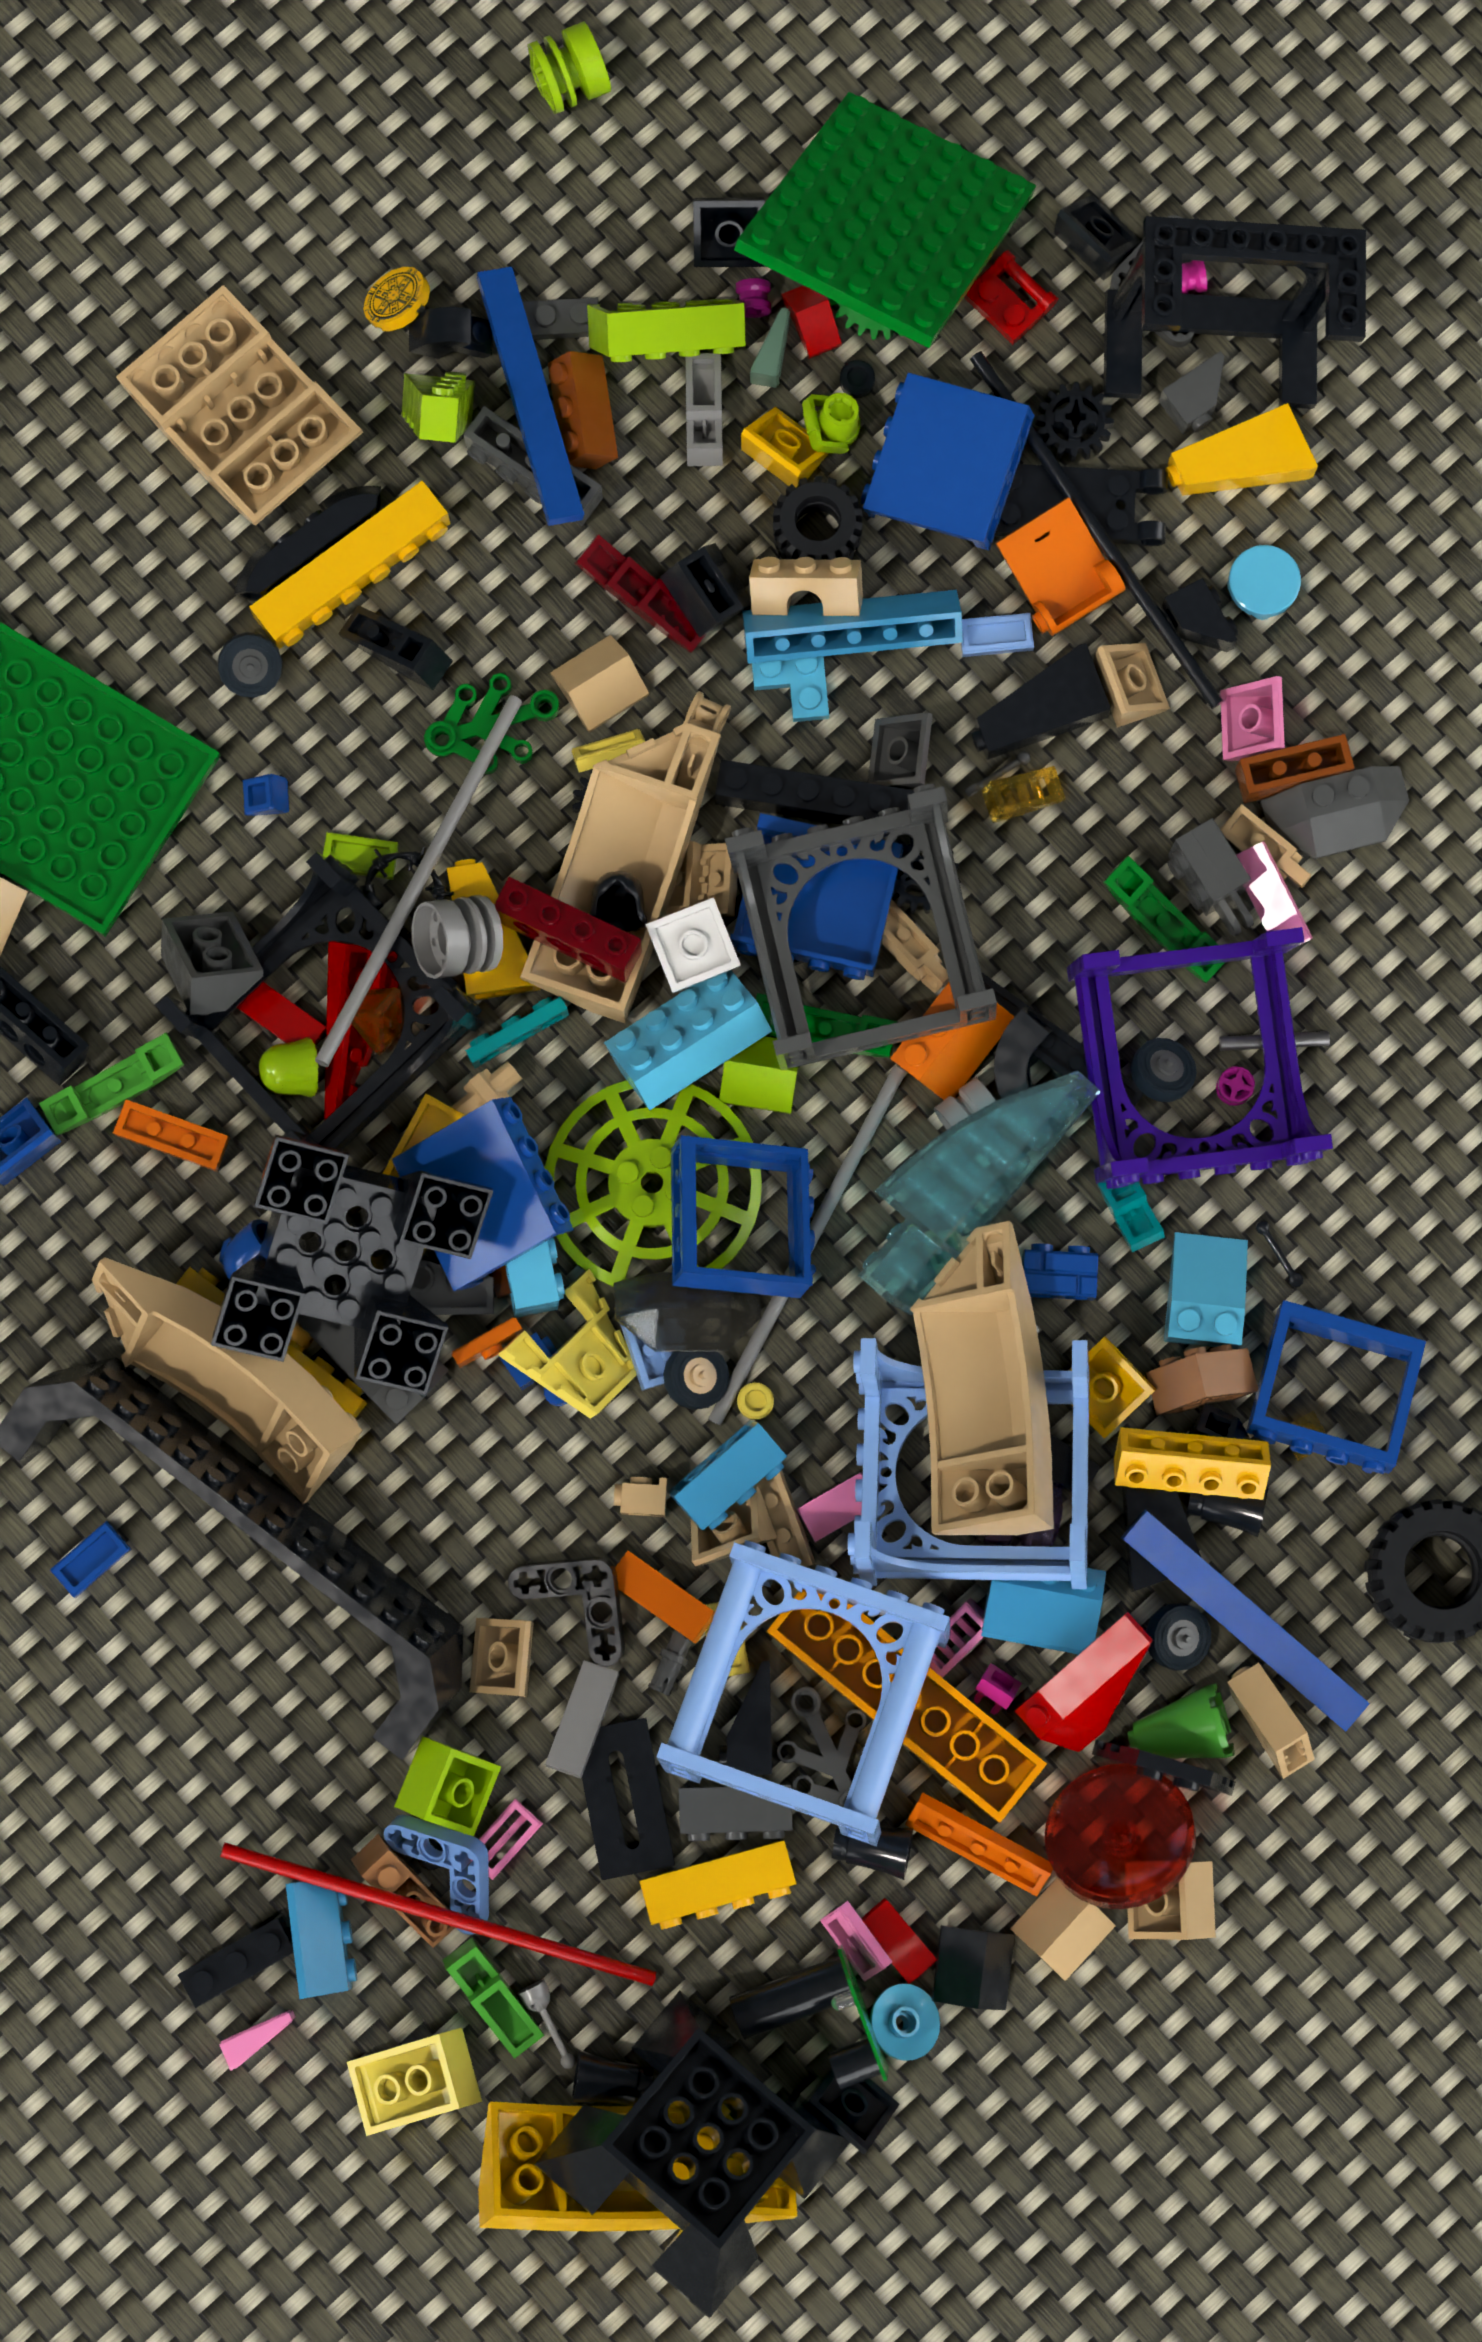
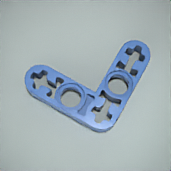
M408 1815L396 1816L384 1830V1839L388 1846L398 1853L450 1869V1910L487 1921L489 1917L488 1851L484 1843L474 1836ZM429 1838L439 1842L443 1851L435 1849L430 1844ZM462 1879L470 1881L475 1886L476 1892L465 1887ZM457 1928L460 1932H462V1933H464V1934H467V1935H473V1934H475V1933H472V1932L465 1931V1930H462V1929Z

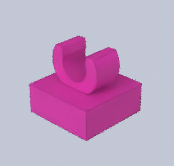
M990 1663L975 1688L978 1692L974 1697V1702L978 1704L984 1696L995 1702L990 1712L995 1715L1002 1707L1007 1710L1022 1683Z

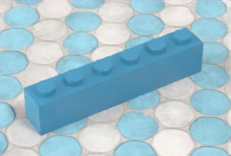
M957 590L866 598L862 601L859 616H823L822 603L790 606L788 615H752V610H742L748 664L963 643L962 611Z

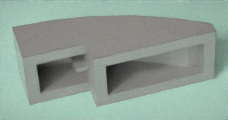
M700 353L699 356L685 357L687 466H723L721 354Z

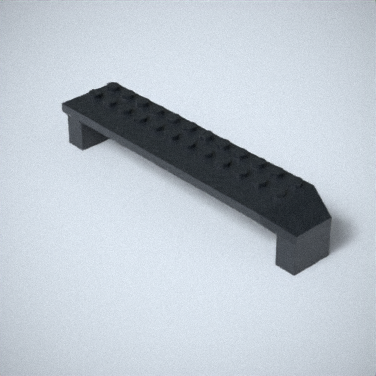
M117 1357L57 1370L24 1388L0 1424V1447L20 1462L49 1445L66 1419L96 1416L392 1647L401 1698L376 1731L373 1738L403 1760L420 1743L422 1736H427L462 1688L464 1626L312 1508L302 1504L294 1494L128 1366L125 1368L124 1363Z

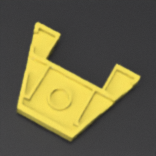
M588 1269L565 1289L566 1297L587 1322L563 1346L548 1358L524 1330L501 1350L498 1355L591 1419L637 1374L620 1330L615 1331L607 1314L610 1308L604 1297L599 1298L593 1285L596 1279L591 1270Z

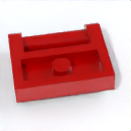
M1006 250L973 283L964 299L1014 345L1055 306L1059 298L1052 291L1046 292L1015 262L1016 257L1009 250ZM1004 272L1037 302L1033 309H1030L999 279Z

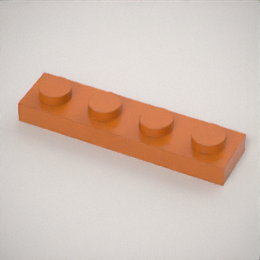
M923 1792L905 1823L909 1828H913V1830L1036 1897L1055 1866L1054 1863Z

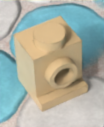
M630 1477V1483L615 1484L614 1506H621V1515L666 1517L667 1478H659V1485H652L653 1478Z

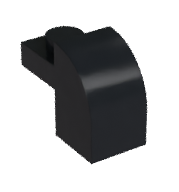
M460 307L431 308L418 313L417 318L409 323V352L436 359H440L452 352L483 359L492 355V330L489 320L471 316V309Z

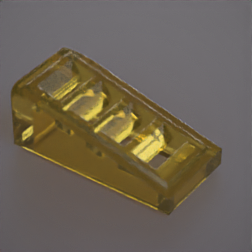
M1055 766L990 781L982 790L993 823L1011 819L1066 800ZM1044 779L1049 796L1044 797L1039 780ZM1030 783L1035 799L1031 800L1026 784ZM1013 788H1016L1020 803L1015 801L1012 792Z

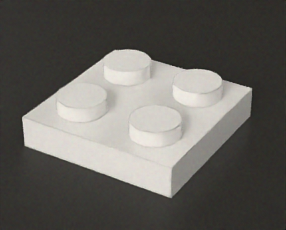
M714 897L645 924L672 993L741 967Z

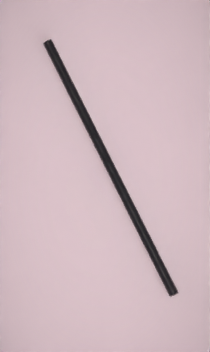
M982 351L973 355L970 361L994 396L1016 402ZM1031 425L1026 442L1064 497H1070L1091 536L1115 567L1129 591L1210 708H1216L1223 702V699L1034 426Z

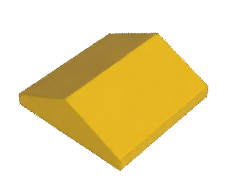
M1106 1336L1088 1352L1089 1424L1104 1439L1156 1390Z

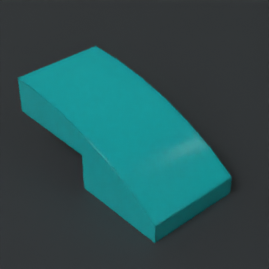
M1135 1182L1127 1187L1107 1189L1106 1183H1098L1100 1192L1132 1253L1165 1237L1164 1230L1149 1206L1146 1194L1139 1182Z

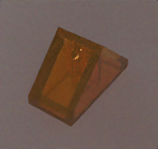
M395 987L369 990L351 1023L371 1049L380 1056L402 1032L401 991Z

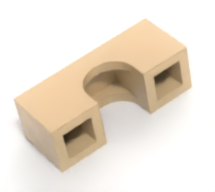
M764 557L753 560L749 575L752 615H788L792 594L798 591H810L816 594L823 605V616L860 615L863 601L861 560H850L846 557H838L832 560H814L811 557H800L798 559Z

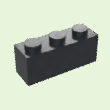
M281 1916L179 1973L178 1977L194 2007L197 2008L293 1954L292 1933Z

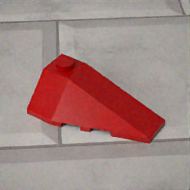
M1128 1612L1125 1613L1035 1690L1015 1712L1040 1740L1080 1752L1106 1730L1111 1721V1716L1117 1705L1121 1702L1130 1680L1138 1670L1153 1639Z

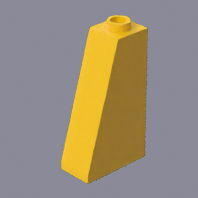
M1287 403L1172 452L1167 464L1168 467L1165 470L1168 472L1170 484L1173 487L1178 486L1182 496L1308 480L1314 477L1318 465Z
M464 859L455 862V867L447 868L450 892H454V895L451 896L452 901L459 897L468 898L473 895H483L495 904L499 895L483 862L476 863L475 859ZM502 925L503 951L501 960L495 969L488 972L477 971L473 974L463 972L466 994L474 1001L541 990L539 987L520 978L528 955L515 930Z

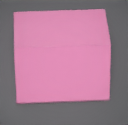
M1275 676L1220 690V696L1223 699L1221 703L1223 760L1239 761L1242 758L1285 748L1282 677Z

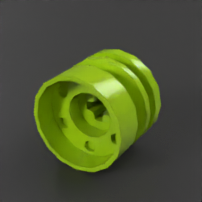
M584 21L561 30L564 47L560 49L550 35L543 38L547 54L544 53L537 40L527 44L530 56V69L541 96L545 98L554 114L564 111L561 94H563L571 108L577 106L575 89L580 87L588 100L611 92L609 76L600 50L588 25Z

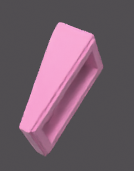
M971 1598L950 1617L949 1639L960 1650L955 1653L948 1645L946 1649L937 1646L949 1659L946 1664L935 1653L932 1657L929 1667L942 1678L984 1638L981 1636L985 1611ZM966 1613L981 1627L979 1631L963 1617ZM955 1623L971 1638L968 1642L952 1628Z
M293 2010L285 2011L222 2040L219 2045L229 2069L232 2071L238 2068L286 2028L295 2018Z

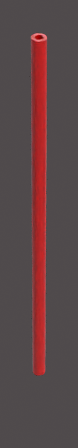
M224 1842L220 1857L649 1986H653L656 1978V1971Z

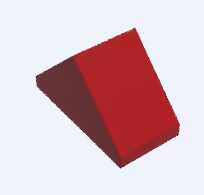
M804 285L781 294L786 308L790 311L791 320L809 359L842 346L832 309L826 296Z

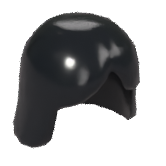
M623 871L609 872L601 876L592 891L589 914L626 932L639 931L641 928L646 927L647 917L644 912L643 890L638 879L633 874Z

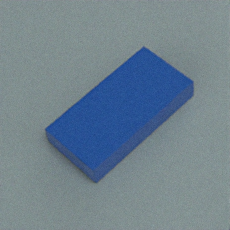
M106 1521L52 1567L50 1571L71 1596L77 1598L132 1549L112 1525Z

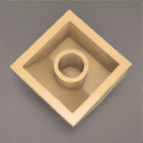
M1212 1861L1126 1863L1129 1939L1191 1940L1216 1938Z

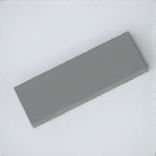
M585 1660L583 1661L546 1760V1767L580 1779L582 1778L618 1681V1671Z

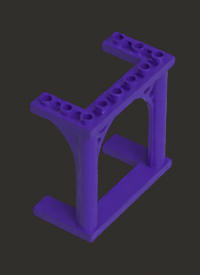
M1302 927L1267 931L1252 941L1120 957L1119 950L1082 954L1067 967L1068 982L1075 981L1098 1148L1100 1167L1094 1169L1096 1184L1106 1183L1107 1189L1122 1188L1135 1182H1140V1178H1142L1143 1185L1165 1182L1164 1175L1177 1173L1179 1180L1201 1177L1200 1170L1214 1169L1215 1175L1236 1173V1166L1250 1164L1251 1171L1273 1168L1272 1161L1286 1160L1287 1166L1301 1165L1316 1161V1159H1322L1323 1152L1333 1149L1331 1134L1321 1135L1315 1129L1306 1107L1301 1086L1283 955L1304 942ZM1250 959L1264 1056V1078L1256 1102L1246 1116L1236 1125L1214 1136L1184 1138L1168 1134L1156 1128L1135 1109L1123 1085L1108 977ZM1271 1084H1272L1273 1093H1272V1092H1269L1270 1087H1271ZM1267 1101H1272L1271 1112L1276 1111V1118L1269 1113L1263 1112L1262 1106ZM1121 1104L1126 1109L1124 1112H1122ZM1131 1119L1136 1122L1137 1129L1130 1132L1126 1138L1124 1130H1129L1125 1120ZM1258 1119L1266 1122L1272 1129V1139L1268 1142L1256 1139L1250 1131L1251 1121ZM1142 1134H1151L1155 1141L1152 1152L1146 1157H1137L1133 1151L1136 1139ZM1242 1134L1247 1143L1253 1147L1249 1148L1246 1144L1240 1142L1236 1143V1147L1232 1144V1137ZM1201 1142L1208 1144L1207 1152L1200 1151L1199 1144ZM1171 1143L1175 1146L1176 1150L1173 1155L1169 1151L1163 1154L1161 1159L1156 1160L1161 1153L1163 1144ZM1217 1145L1224 1151L1216 1152ZM1191 1147L1193 1155L1185 1156Z

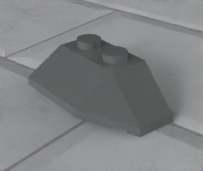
M1370 766L1299 784L1262 800L1260 804L1265 822L1269 827L1298 851L1318 859L1386 842L1407 806L1409 797L1400 766Z

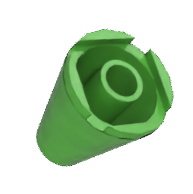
M1217 1684L1206 1685L1133 1722V1730L1128 1731L1130 1747L1169 1759L1227 1758L1234 1756V1743L1228 1744L1226 1737L1227 1734L1231 1733V1728L1221 1693H1216Z

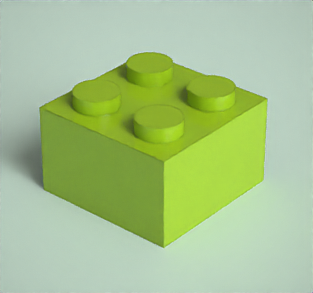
M422 1736L394 1807L425 1821L474 1836L501 1766Z

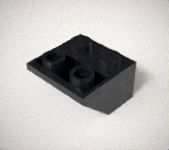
M716 543L703 546L677 562L660 577L699 638L751 606L749 593Z

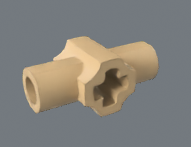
M508 1061L492 1074L486 1068L469 1080L463 1087L467 1094L451 1107L467 1115L492 1099L510 1097L507 1091L521 1081L522 1077Z

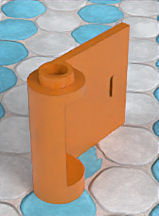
M1070 497L1065 498L995 543L1036 612L1032 615V619L1042 634L1048 631L1051 636H1054L1126 590L1119 573L1112 563L1102 555Z

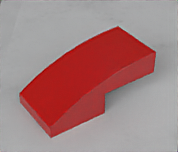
M886 1898L881 1900L861 1918L892 1960L891 1964L908 1984H911L936 1962L937 1958Z

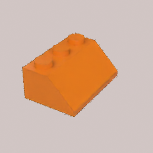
M949 982L923 1016L956 1009ZM997 1003L995 1020L903 1041L890 1059L941 1099L945 1100L949 1096L956 1097L959 1093L958 1089L967 1083L991 1052L1014 1016Z

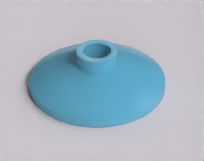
M897 1984L885 1989L876 1998L872 2006L870 2015L871 2026L880 2049L890 2057L903 2061L915 2060L926 2055L935 2045L940 2031L939 2012L932 1998L923 1989L911 1984ZM897 2017H900L903 2021V2028L901 2030L896 2025Z

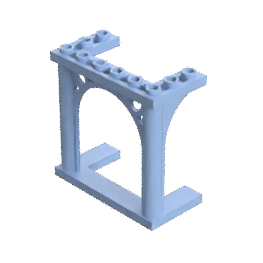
M861 1338V1351H854L853 1369L854 1373H856V1383L859 1384V1395H865V1408H858L857 1419L858 1430H864V1444L857 1443L856 1450L857 1466H863V1478L856 1479L855 1499L856 1502H862L861 1515H855L854 1533H848V1556H850V1562L853 1565V1574H859L861 1580L867 1581L873 1586H877V1578L1071 1581L1072 1589H1087L1088 1341L1072 1340V1371L1043 1370L1047 1404H1073L1072 1524H1070V1547L974 1546L948 1543L930 1535L912 1520L905 1510L897 1491L896 1467L900 1451L907 1437L920 1422L928 1417L927 1404L922 1410H915L913 1403L909 1400L915 1399L916 1404L920 1401H926L922 1366L891 1359L878 1350L876 1338ZM891 1404L902 1406L908 1412V1422L904 1425L892 1423L885 1414L886 1408ZM882 1425L886 1430L896 1434L893 1444L888 1445L884 1443V1440L887 1441L888 1439L886 1432L882 1429ZM881 1454L888 1460L881 1461ZM883 1469H890L892 1471L889 1477H883L881 1472ZM880 1485L886 1486L880 1491ZM887 1501L893 1503V1512L879 1520V1517L884 1514L886 1509L885 1505L882 1504ZM901 1521L906 1525V1531L899 1540L888 1543L882 1539L883 1530L890 1523ZM912 1537H919L922 1540V1547L911 1544L912 1549H904L909 1545Z
M745 1540L744 1545L734 1542L729 1555L732 1563L731 1570L667 1744L661 1743L656 1758L665 1772L699 1784L702 1777L838 1825L842 1835L877 1847L881 1828L879 1820L876 1818L937 1646L946 1649L950 1637V1617L943 1615L945 1610L934 1604L924 1602L922 1607L908 1603L909 1597L902 1593L887 1590L885 1595L872 1590L873 1585L867 1581L852 1577L851 1581L848 1582L836 1578L837 1572L830 1568L816 1565L815 1570L800 1565L802 1560L795 1556L780 1553L778 1558L765 1553L766 1547L755 1542ZM773 1580L777 1581L784 1591V1599L779 1605H772L767 1602L762 1593L763 1585L770 1588ZM789 1583L793 1584L800 1593L805 1589L807 1596L803 1600L794 1599ZM818 1593L824 1595L822 1600H820ZM753 1596L757 1604L763 1609L761 1614L757 1616L749 1615L750 1610L755 1607L754 1604H750ZM832 1599H837L840 1602V1606L832 1609L829 1606V1602ZM847 1603L854 1605L853 1607L847 1609ZM813 1609L832 1613L845 1619L866 1637L879 1661L882 1675L881 1699L844 1807L700 1756L740 1647L759 1625L784 1612ZM869 1611L868 1616L875 1617L879 1614L883 1615L872 1625L866 1624L861 1620V1615ZM745 1622L747 1625L741 1630L742 1624ZM894 1622L903 1627L901 1637L895 1642L881 1643L876 1637L878 1630L887 1623ZM903 1648L901 1656L896 1654V1665H892L886 1660L887 1653H893ZM890 1674H895V1675H894V1678H893V1681L890 1682V1677H889V1675H890Z

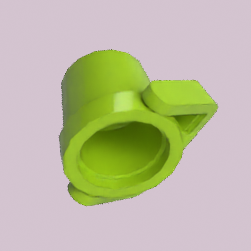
M835 393L831 396L811 394L802 402L806 431L812 449L817 452L836 454L848 452V446L856 441L860 432L859 406L857 401L846 393ZM815 406H823L818 413L815 410Z

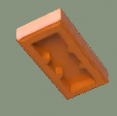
M513 1317L452 1351V1356L459 1368L483 1356L484 1360L491 1359L504 1349L502 1346L504 1343L515 1338L523 1332V1329L517 1318Z

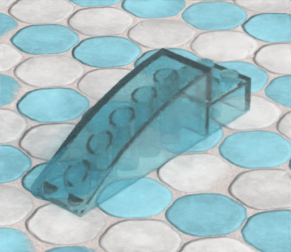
M1075 1071L999 1099L961 1120L926 1144L875 1190L879 1196L906 1219L903 1223L895 1225L886 1237L887 1242L878 1252L875 1251L868 1256L863 1263V1270L858 1276L887 1302L911 1316L913 1312L910 1308L918 1298L923 1300L936 1284L933 1280L952 1257L956 1259L969 1243L966 1239L977 1227L986 1226L992 1221L1101 1090L1079 1071Z

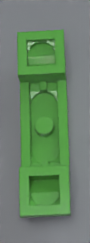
M166 1032L135 1049V1054L75 1087L69 1086L40 1102L39 1104L55 1135L58 1136L112 1111L123 1105L126 1099H134L183 1067L184 1063L168 1033Z

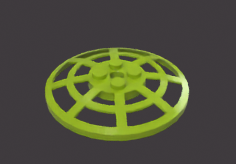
M625 1080L607 1086L593 1094L572 1111L559 1128L550 1146L544 1167L549 1171L554 1180L558 1158L578 1164L575 1187L577 1202L580 1208L569 1213L570 1222L573 1228L586 1222L602 1242L613 1250L618 1251L612 1272L610 1273L600 1268L585 1257L571 1241L567 1233L559 1234L556 1237L564 1251L584 1271L590 1269L596 1280L615 1289L649 1295L680 1292L688 1289V1287L672 1286V1280L643 1282L630 1280L625 1277L632 1257L647 1260L672 1257V1245L660 1248L638 1247L637 1243L643 1227L657 1228L663 1226L672 1242L671 1149L676 1142L681 1126L688 1128L698 1137L715 1139L705 1127L686 1115L693 1097L695 1096L705 1101L728 1121L738 1138L730 1141L753 1143L741 1120L726 1104L710 1092L693 1084L679 1092L672 1110L666 1108H653L651 1110L640 1108L627 1112L619 1093L633 1088ZM606 1100L614 1118L606 1122L595 1132L584 1150L563 1144L568 1133L578 1120L593 1106ZM648 1118L668 1120L661 1139L640 1140L632 1122ZM619 1128L627 1147L618 1154L615 1160L594 1154L601 1142L610 1133ZM696 1163V1171L711 1164ZM715 1165L718 1176L716 1198L696 1191V1207L711 1212L703 1225L697 1230V1245L709 1236L721 1217L741 1225L737 1236L727 1249L704 1268H725L746 1244L755 1226L761 1204L762 1177L760 1169L749 1168L751 1190L747 1211L726 1203L729 1191L728 1168L725 1165ZM588 1168L609 1175L608 1188L610 1194L591 1203L588 1200L586 1187ZM648 1174H657L663 1180L662 1188L656 1193H648L642 1188V1180ZM616 1208L625 1219L630 1221L623 1241L609 1233L596 1217Z

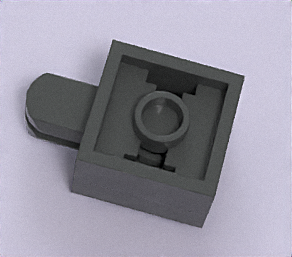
M1211 818L1177 838L1168 854L1170 860L1167 861V864L1177 880L1182 878L1189 891L1186 894L1192 906L1196 910L1201 909L1205 916L1216 911L1229 933L1233 936L1241 933L1240 924L1245 929L1253 926V918L1239 897L1243 895L1251 878L1214 819Z

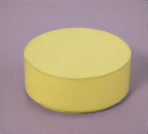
M754 1382L745 1385L740 1390L737 1397V1406L744 1417L750 1420H761L767 1417L773 1409L774 1397L766 1385Z

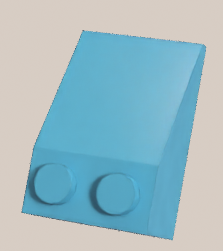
M1174 1233L1164 1331L1165 1342L1209 1347L1230 1344L1232 1349H1238L1242 1345L1246 1302L1248 1240Z

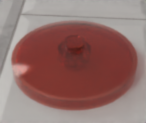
M1111 1764L1082 1774L1060 1793L1051 1807L1047 1818L1045 1847L1055 1875L1069 1892L1082 1901L1094 1906L1108 1909H1128L1148 1904L1160 1898L1181 1880L1194 1855L1196 1826L1192 1811L1184 1794L1177 1786L1172 1785L1173 1782L1163 1775L1162 1780L1157 1781L1137 1775L1138 1767L1129 1764Z

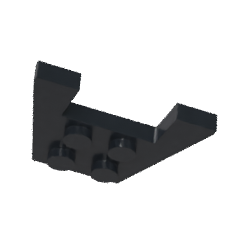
M1095 1740L1092 1755L1138 1767L1137 1775L1161 1781L1163 1775L1174 1778L1172 1785L1198 1792L1199 1787L1232 1796L1236 1782L1213 1771L1139 1749L1104 1743Z

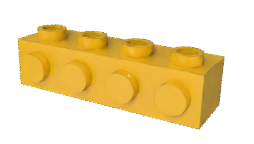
M1120 1427L1113 1461L1115 1486L1260 1500L1264 1499L1271 1468L1268 1441Z

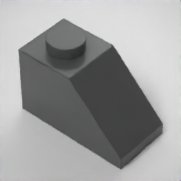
M1221 351L1164 388L1161 392L1159 403L1183 435L1192 429L1198 432L1213 420L1211 416L1217 403L1225 357Z

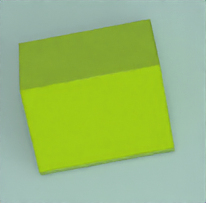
M764 1036L724 1062L719 1100L729 1105L791 1114L798 1067L781 1071L773 1041L777 1040V1038Z

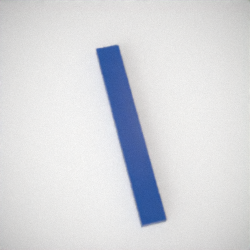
M506 267L478 272L477 282L547 524L551 526L583 520L584 511L513 268Z
M1144 1510L1121 1538L1345 1732L1368 1707L1370 1703L1147 1510Z

